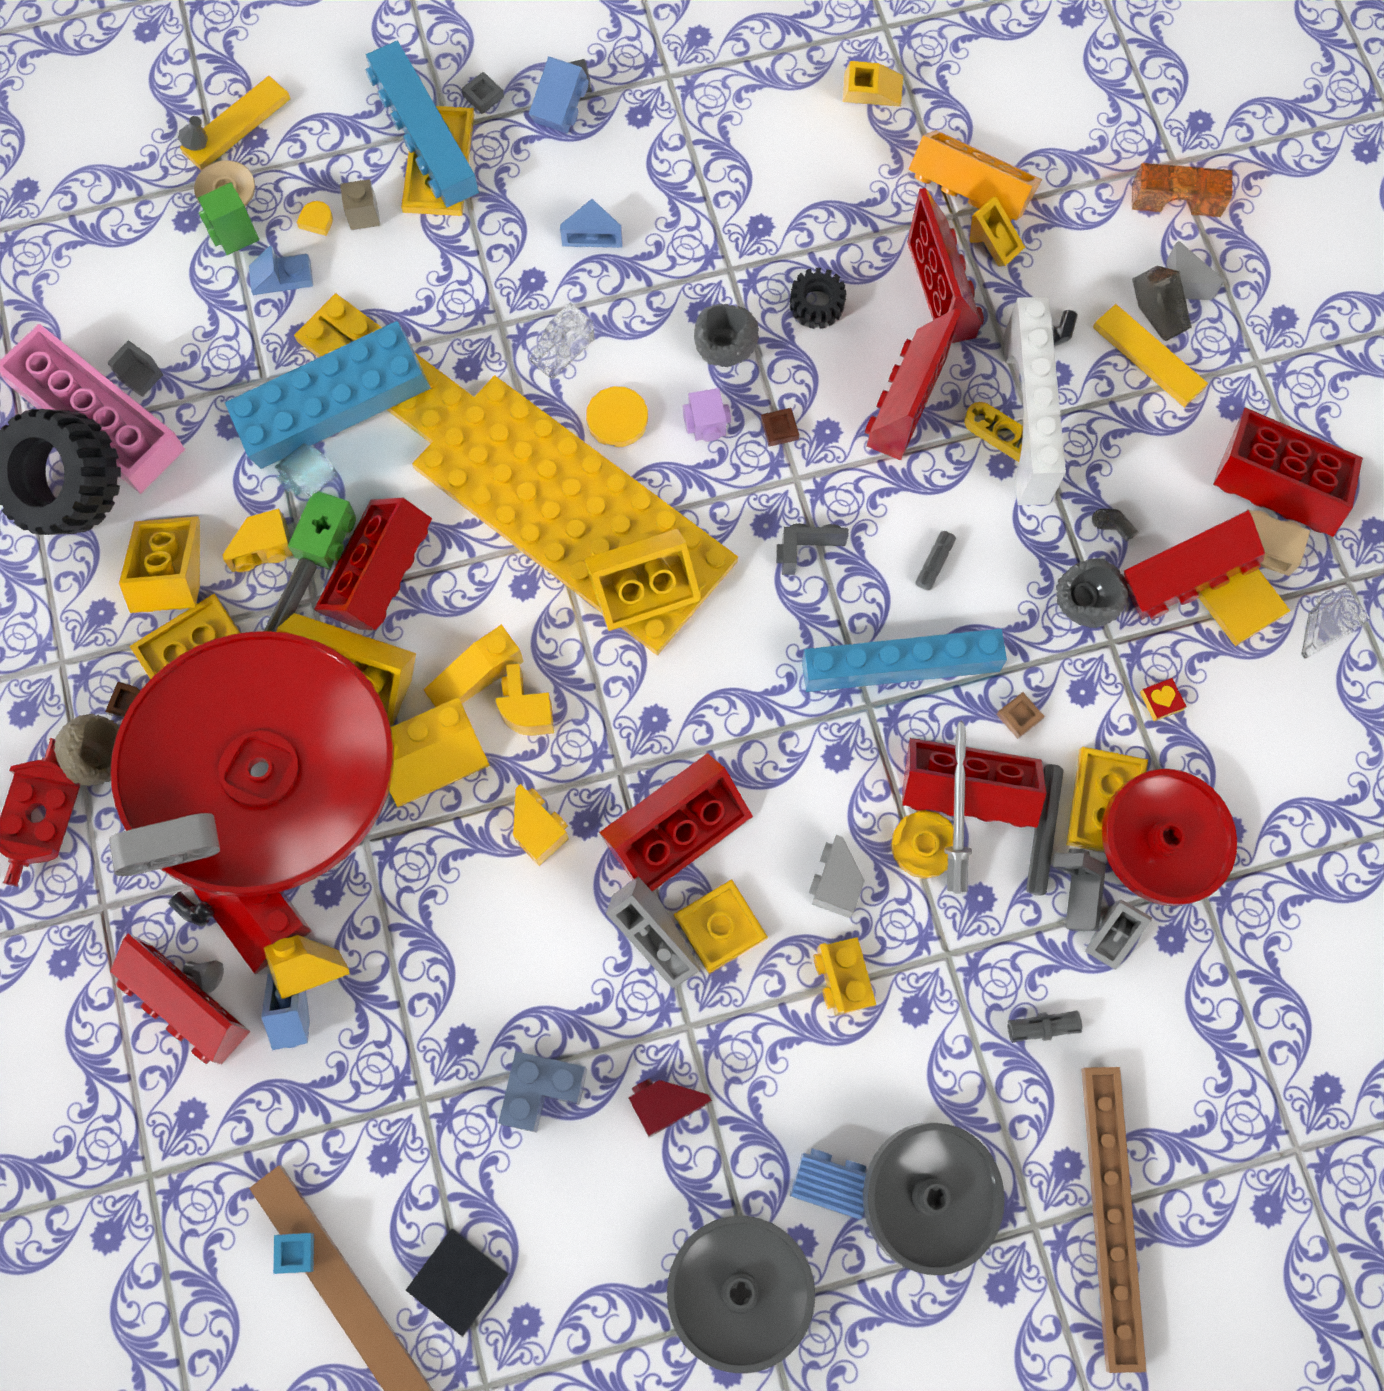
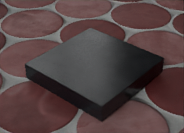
M451 1228L405 1291L463 1337L509 1273L454 1228Z

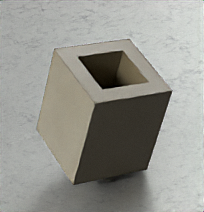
M371 180L341 183L343 209L350 230L381 226L377 199Z

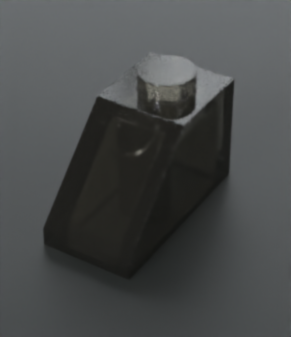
M1157 265L1132 278L1138 307L1162 340L1168 341L1192 328L1179 271Z

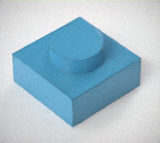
M314 1233L274 1235L273 1274L314 1271Z

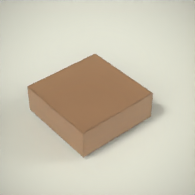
M1024 692L1019 694L996 714L1017 739L1022 737L1045 717Z

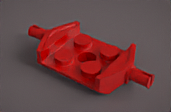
M54 738L49 739L45 758H42V760L10 766L9 771L14 776L0 816V853L8 858L10 863L3 884L18 887L23 866L29 867V864L49 862L58 858L81 785L80 783H73L61 769L54 751V744L56 742ZM39 806H44L46 808L44 819L33 823L31 820L33 810Z

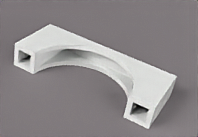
M1049 297L1017 298L1003 335L1005 362L1018 363L1023 390V439L1019 466L1015 475L1018 505H1049L1066 473Z

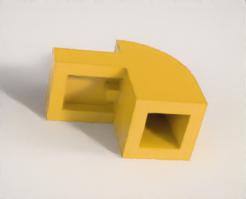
M520 664L506 665L507 676L501 677L503 696L509 697L495 698L498 710L505 724L513 731L522 735L553 734L554 724L549 692L524 695L523 674Z

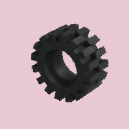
M810 268L806 270L805 276L800 273L797 276V281L794 280L790 295V310L793 311L795 319L800 317V324L803 326L808 321L810 322L809 328L814 329L816 323L819 324L820 329H823L826 322L831 326L835 323V319H840L844 310L846 290L844 282H839L840 276L838 274L831 277L832 270L826 269L825 274L821 273V268H816L815 273L812 274ZM820 291L827 294L830 300L827 304L818 306L809 303L806 296L810 292Z

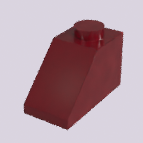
M650 1078L631 1088L634 1094L628 1097L649 1138L712 1102L706 1093L662 1080L653 1083Z

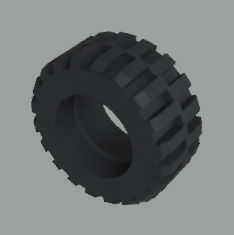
M31 409L12 417L8 421L9 425H4L0 429V505L3 506L2 512L9 520H14L13 523L22 530H29L32 534L37 535L77 534L91 530L94 525H99L106 518L105 513L112 510L115 504L113 498L118 496L120 485H117V479L121 477V467H117L116 459H119L116 449L110 446L112 440L105 431H100L102 427L95 420L88 419L85 414L68 410ZM53 447L58 451L64 466V483L57 498L51 492L46 479V462Z

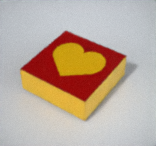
M1173 678L1140 691L1154 722L1181 712L1187 707Z

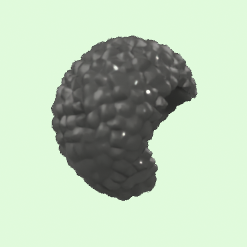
M714 304L706 307L699 314L695 324L694 339L696 349L702 356V359L709 365L731 367L741 363L750 357L757 346L756 344L759 339L758 322L751 312L740 306Z
M1091 558L1081 561L1070 567L1058 579V584L1056 585L1057 605L1061 608L1062 613L1079 625L1089 628L1107 625L1116 620L1120 613L1124 611L1125 605H1127V591L1129 590L1127 581L1124 579L1123 574L1120 573V570L1105 559Z

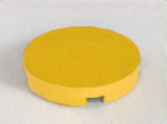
M612 386L599 391L591 398L586 411L587 426L591 435L599 443L604 445L607 443L614 445V447H625L635 443L643 436L648 424V408L644 399L636 391L626 387Z
M923 810L907 815L901 819L892 834L891 849L894 860L902 870L913 877L928 879L940 876L948 870V854L944 852V849L953 846L954 826L947 818L937 812Z

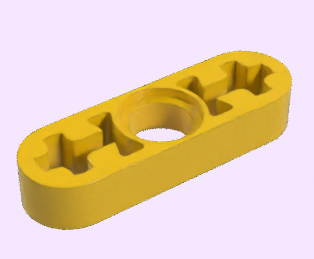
M985 402L971 404L964 418L966 428L1019 462L1022 443L1019 448L1015 446L1020 438L1023 439V425ZM980 414L985 416L984 420H980V422L974 420L975 416ZM993 421H995L996 423L991 432L988 429L992 426ZM1002 428L1010 429L1014 434V439L1004 441L999 438L997 431Z

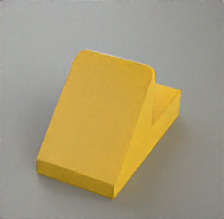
M996 196L992 197L972 215L969 241L970 243L984 242L998 267L1006 266L1025 248Z

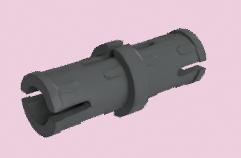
M1077 1010L1051 1015L1043 1012L1038 1013L1037 1017L1008 1020L1007 1028L1012 1043L1040 1038L1043 1041H1048L1058 1035L1082 1033V1020Z

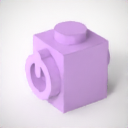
M715 388L688 393V404L682 405L684 423L688 434L694 433L695 441H715L721 436H726V425L731 423L729 405H723L720 389Z

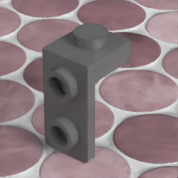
M797 523L790 527H784L782 544L776 545V563H782V575H795L797 545L846 546L849 529L841 528L836 524L809 527L806 524Z
M1076 848L1069 849L1068 853H1054L1053 860L1054 868L1071 875L1065 927L1071 931H1098L1106 864L1089 856V851Z

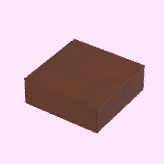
M792 408L761 414V422L769 447L799 440L800 435Z

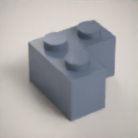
M515 1051L498 1124L537 1133L545 1097L580 1105L588 1069L581 1065Z

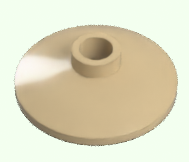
M230 160L214 162L205 167L195 180L194 193L196 199L199 202L198 197L232 182L244 206H246L251 201L255 192L253 175L241 163Z

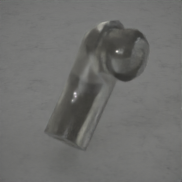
M1098 509L1092 514V524L1097 529L1116 530L1126 542L1139 532L1118 509Z

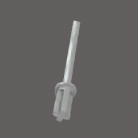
M962 720L957 725L955 741L958 764L955 771L953 846L944 849V852L948 854L947 891H952L956 894L968 892L969 855L972 854L971 848L964 847L965 769L963 761L966 752V729Z

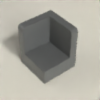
M129 340L108 361V365L119 381L142 397L163 376L154 359Z

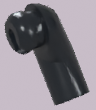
M1063 311L1059 326L1055 327L1052 325L1054 346L1067 342L1072 338L1078 317L1075 311Z
M181 891L176 893L168 902L185 921L197 926H205L209 923V918L214 915V909L210 904L199 902L195 905Z

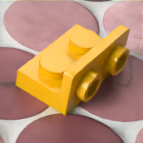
M858 937L831 944H819L817 947L818 954H814L813 959L817 974H824L827 988H823L822 992L827 1009L833 1008L834 1015L838 1016L876 1006Z

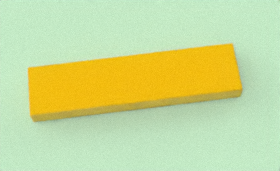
M268 75L203 128L208 137L205 148L194 151L182 145L180 146L182 153L202 171L291 99L289 93Z
M1117 304L1112 306L1095 322L1093 328L1184 408L1208 385L1202 377Z

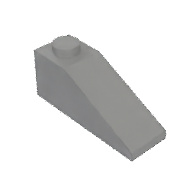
M639 876L612 895L606 915L673 989L700 971L699 964L663 904Z

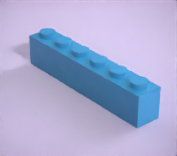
M398 40L365 54L369 65L365 69L372 86L378 85L380 90L377 92L383 106L391 108L392 113H390L396 129H403L405 133L403 139L409 152H416L418 158L415 159L422 175H429L431 180L428 183L435 198L441 197L448 208L478 194L479 189L473 170Z
M1002 629L804 649L802 668L806 692L995 673L1001 671L1007 661Z

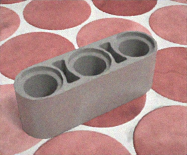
M208 813L194 814L120 832L109 838L114 874L117 876H132L207 858L220 851L214 815Z

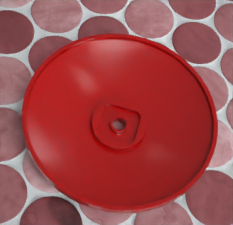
M258 631L224 636L198 645L168 663L149 680L131 703L121 722L112 752L111 788L115 807L126 831L194 814L208 813L214 815L220 851L207 858L160 869L173 879L204 892L225 896H261L282 892L312 881L344 860L370 832L386 802L394 770L393 735L385 708L371 682L351 661L334 649L312 639L283 632ZM263 762L269 765L268 771L263 776L254 777L251 775V769L255 764Z

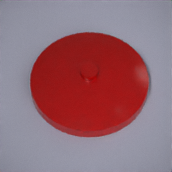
M1175 769L1147 771L1124 783L1114 793L1106 807L1102 822V841L1105 855L1118 879L1137 896L1164 906L1187 905L1212 895L1229 877L1237 855V833L1234 820L1220 795L1200 778Z

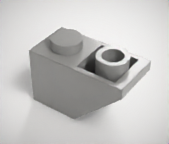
M836 835L833 844L828 842L825 844L820 862L826 864L822 876L815 874L809 893L815 895L812 905L851 918L865 880L844 838Z

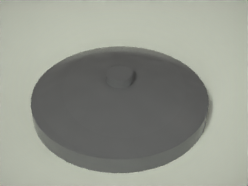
M935 1122L918 1123L908 1126L888 1138L878 1149L869 1164L863 1187V1207L867 1225L882 1251L894 1262L907 1269L926 1275H947L961 1271L975 1263L985 1254L995 1240L1002 1223L1005 1199L1003 1181L998 1166L988 1149L976 1137L959 1127Z
M729 1216L714 1220L694 1232L685 1241L674 1258L667 1283V1305L670 1319L684 1346L705 1364L730 1373L746 1374L768 1369L783 1361L797 1348L811 1323L815 1306V1285L808 1260L802 1249L789 1234L766 1220L751 1216Z

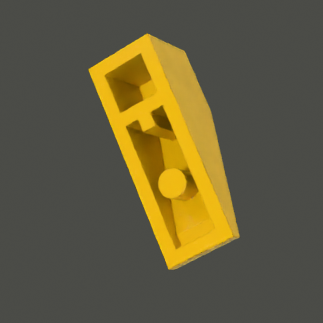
M501 624L474 642L423 690L435 707L459 697L461 703H464L506 675V665L522 664L524 661L521 651Z

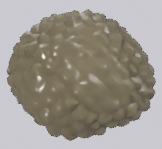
M86 714L79 715L70 720L59 731V734L55 737L54 751L61 769L73 783L91 786L111 781L112 752L119 730L117 723L100 715Z

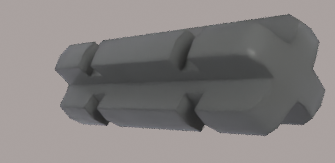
M947 531L940 532L917 577L916 585L924 590L932 589L937 578L936 576L939 575L949 551H951L955 543V535Z

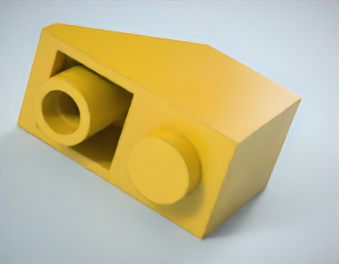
M850 61L844 72L842 102L900 107L902 102L903 75L880 63Z
M279 508L249 516L245 519L222 554L224 562L232 572H247L254 569L257 565L279 563L287 557L293 556L288 547L291 537L287 522Z
M520 784L515 789L513 836L516 843L540 866L569 839L565 831L568 825L558 813L554 811L550 815L542 807L545 801L535 789L531 788L527 791Z

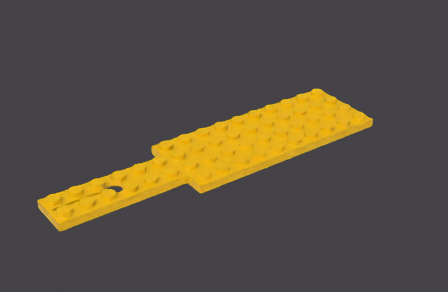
M335 293L294 334V337L298 343L319 358L382 327ZM415 353L431 389L387 409V411L431 443L412 463L413 468L601 612L584 559L678 529L687 543L702 601L620 627L658 656L738 562V556L494 375L473 396Z

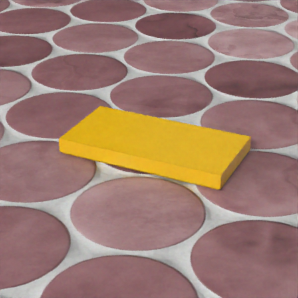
M436 106L469 163L475 116L474 108ZM408 152L401 204L403 213L462 216L464 200L447 208L441 197L436 199L428 183L431 180L429 175L423 176L415 158H418L416 152Z

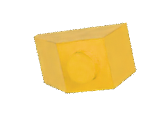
M299 935L280 939L274 944L264 947L272 979L281 999L350 974L349 968L339 950Z

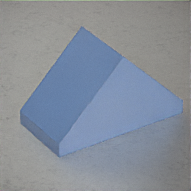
M593 199L589 200L560 224L562 247L622 248L621 225Z

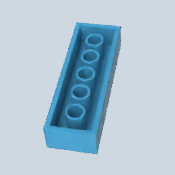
M395 321L224 403L248 458L260 469H263L431 389L406 333L399 322Z

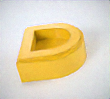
M312 201L302 208L296 223L299 229L327 236L333 222V216L326 203Z

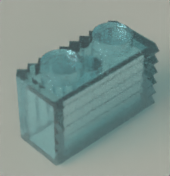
M305 443L275 466L279 473L276 477L278 482L287 492L291 491L296 497L301 493L306 497L312 498V493H317V489H322V485H327V481H332V477H337L338 473L319 449Z

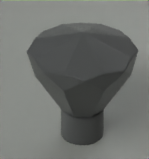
M198 116L190 117L189 124L181 128L178 134V139L183 147L194 151L205 148L208 141L207 134L201 127L202 120Z
M216 960L201 964L187 961L183 967V973L193 977L201 991L211 993L222 981L224 967L223 963Z

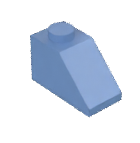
M269 973L267 975L261 1018L272 1050L293 1048L298 1045L307 1044L310 1017L306 991L281 999L273 982L272 975Z

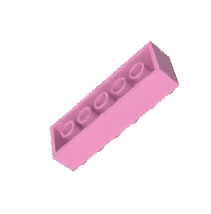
M38 324L0 360V376L11 388L37 409L79 412L85 414L88 419L95 420L102 427L100 431H105L112 440L110 443L111 448H115L119 459H116L117 467H121V478L140 494L185 450L172 430L41 324Z

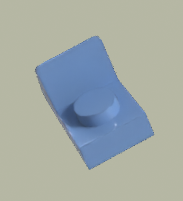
M269 246L249 265L251 292L253 295L313 287L311 261L308 254L277 258L273 247Z

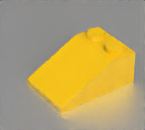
M199 516L134 521L119 580V586L130 613L196 608L200 588Z

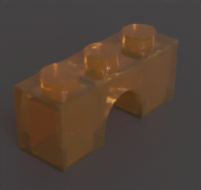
M1141 163L1132 183L1131 210L1162 212L1164 206L1171 201L1188 200L1191 202V215L1221 217L1232 198V170Z

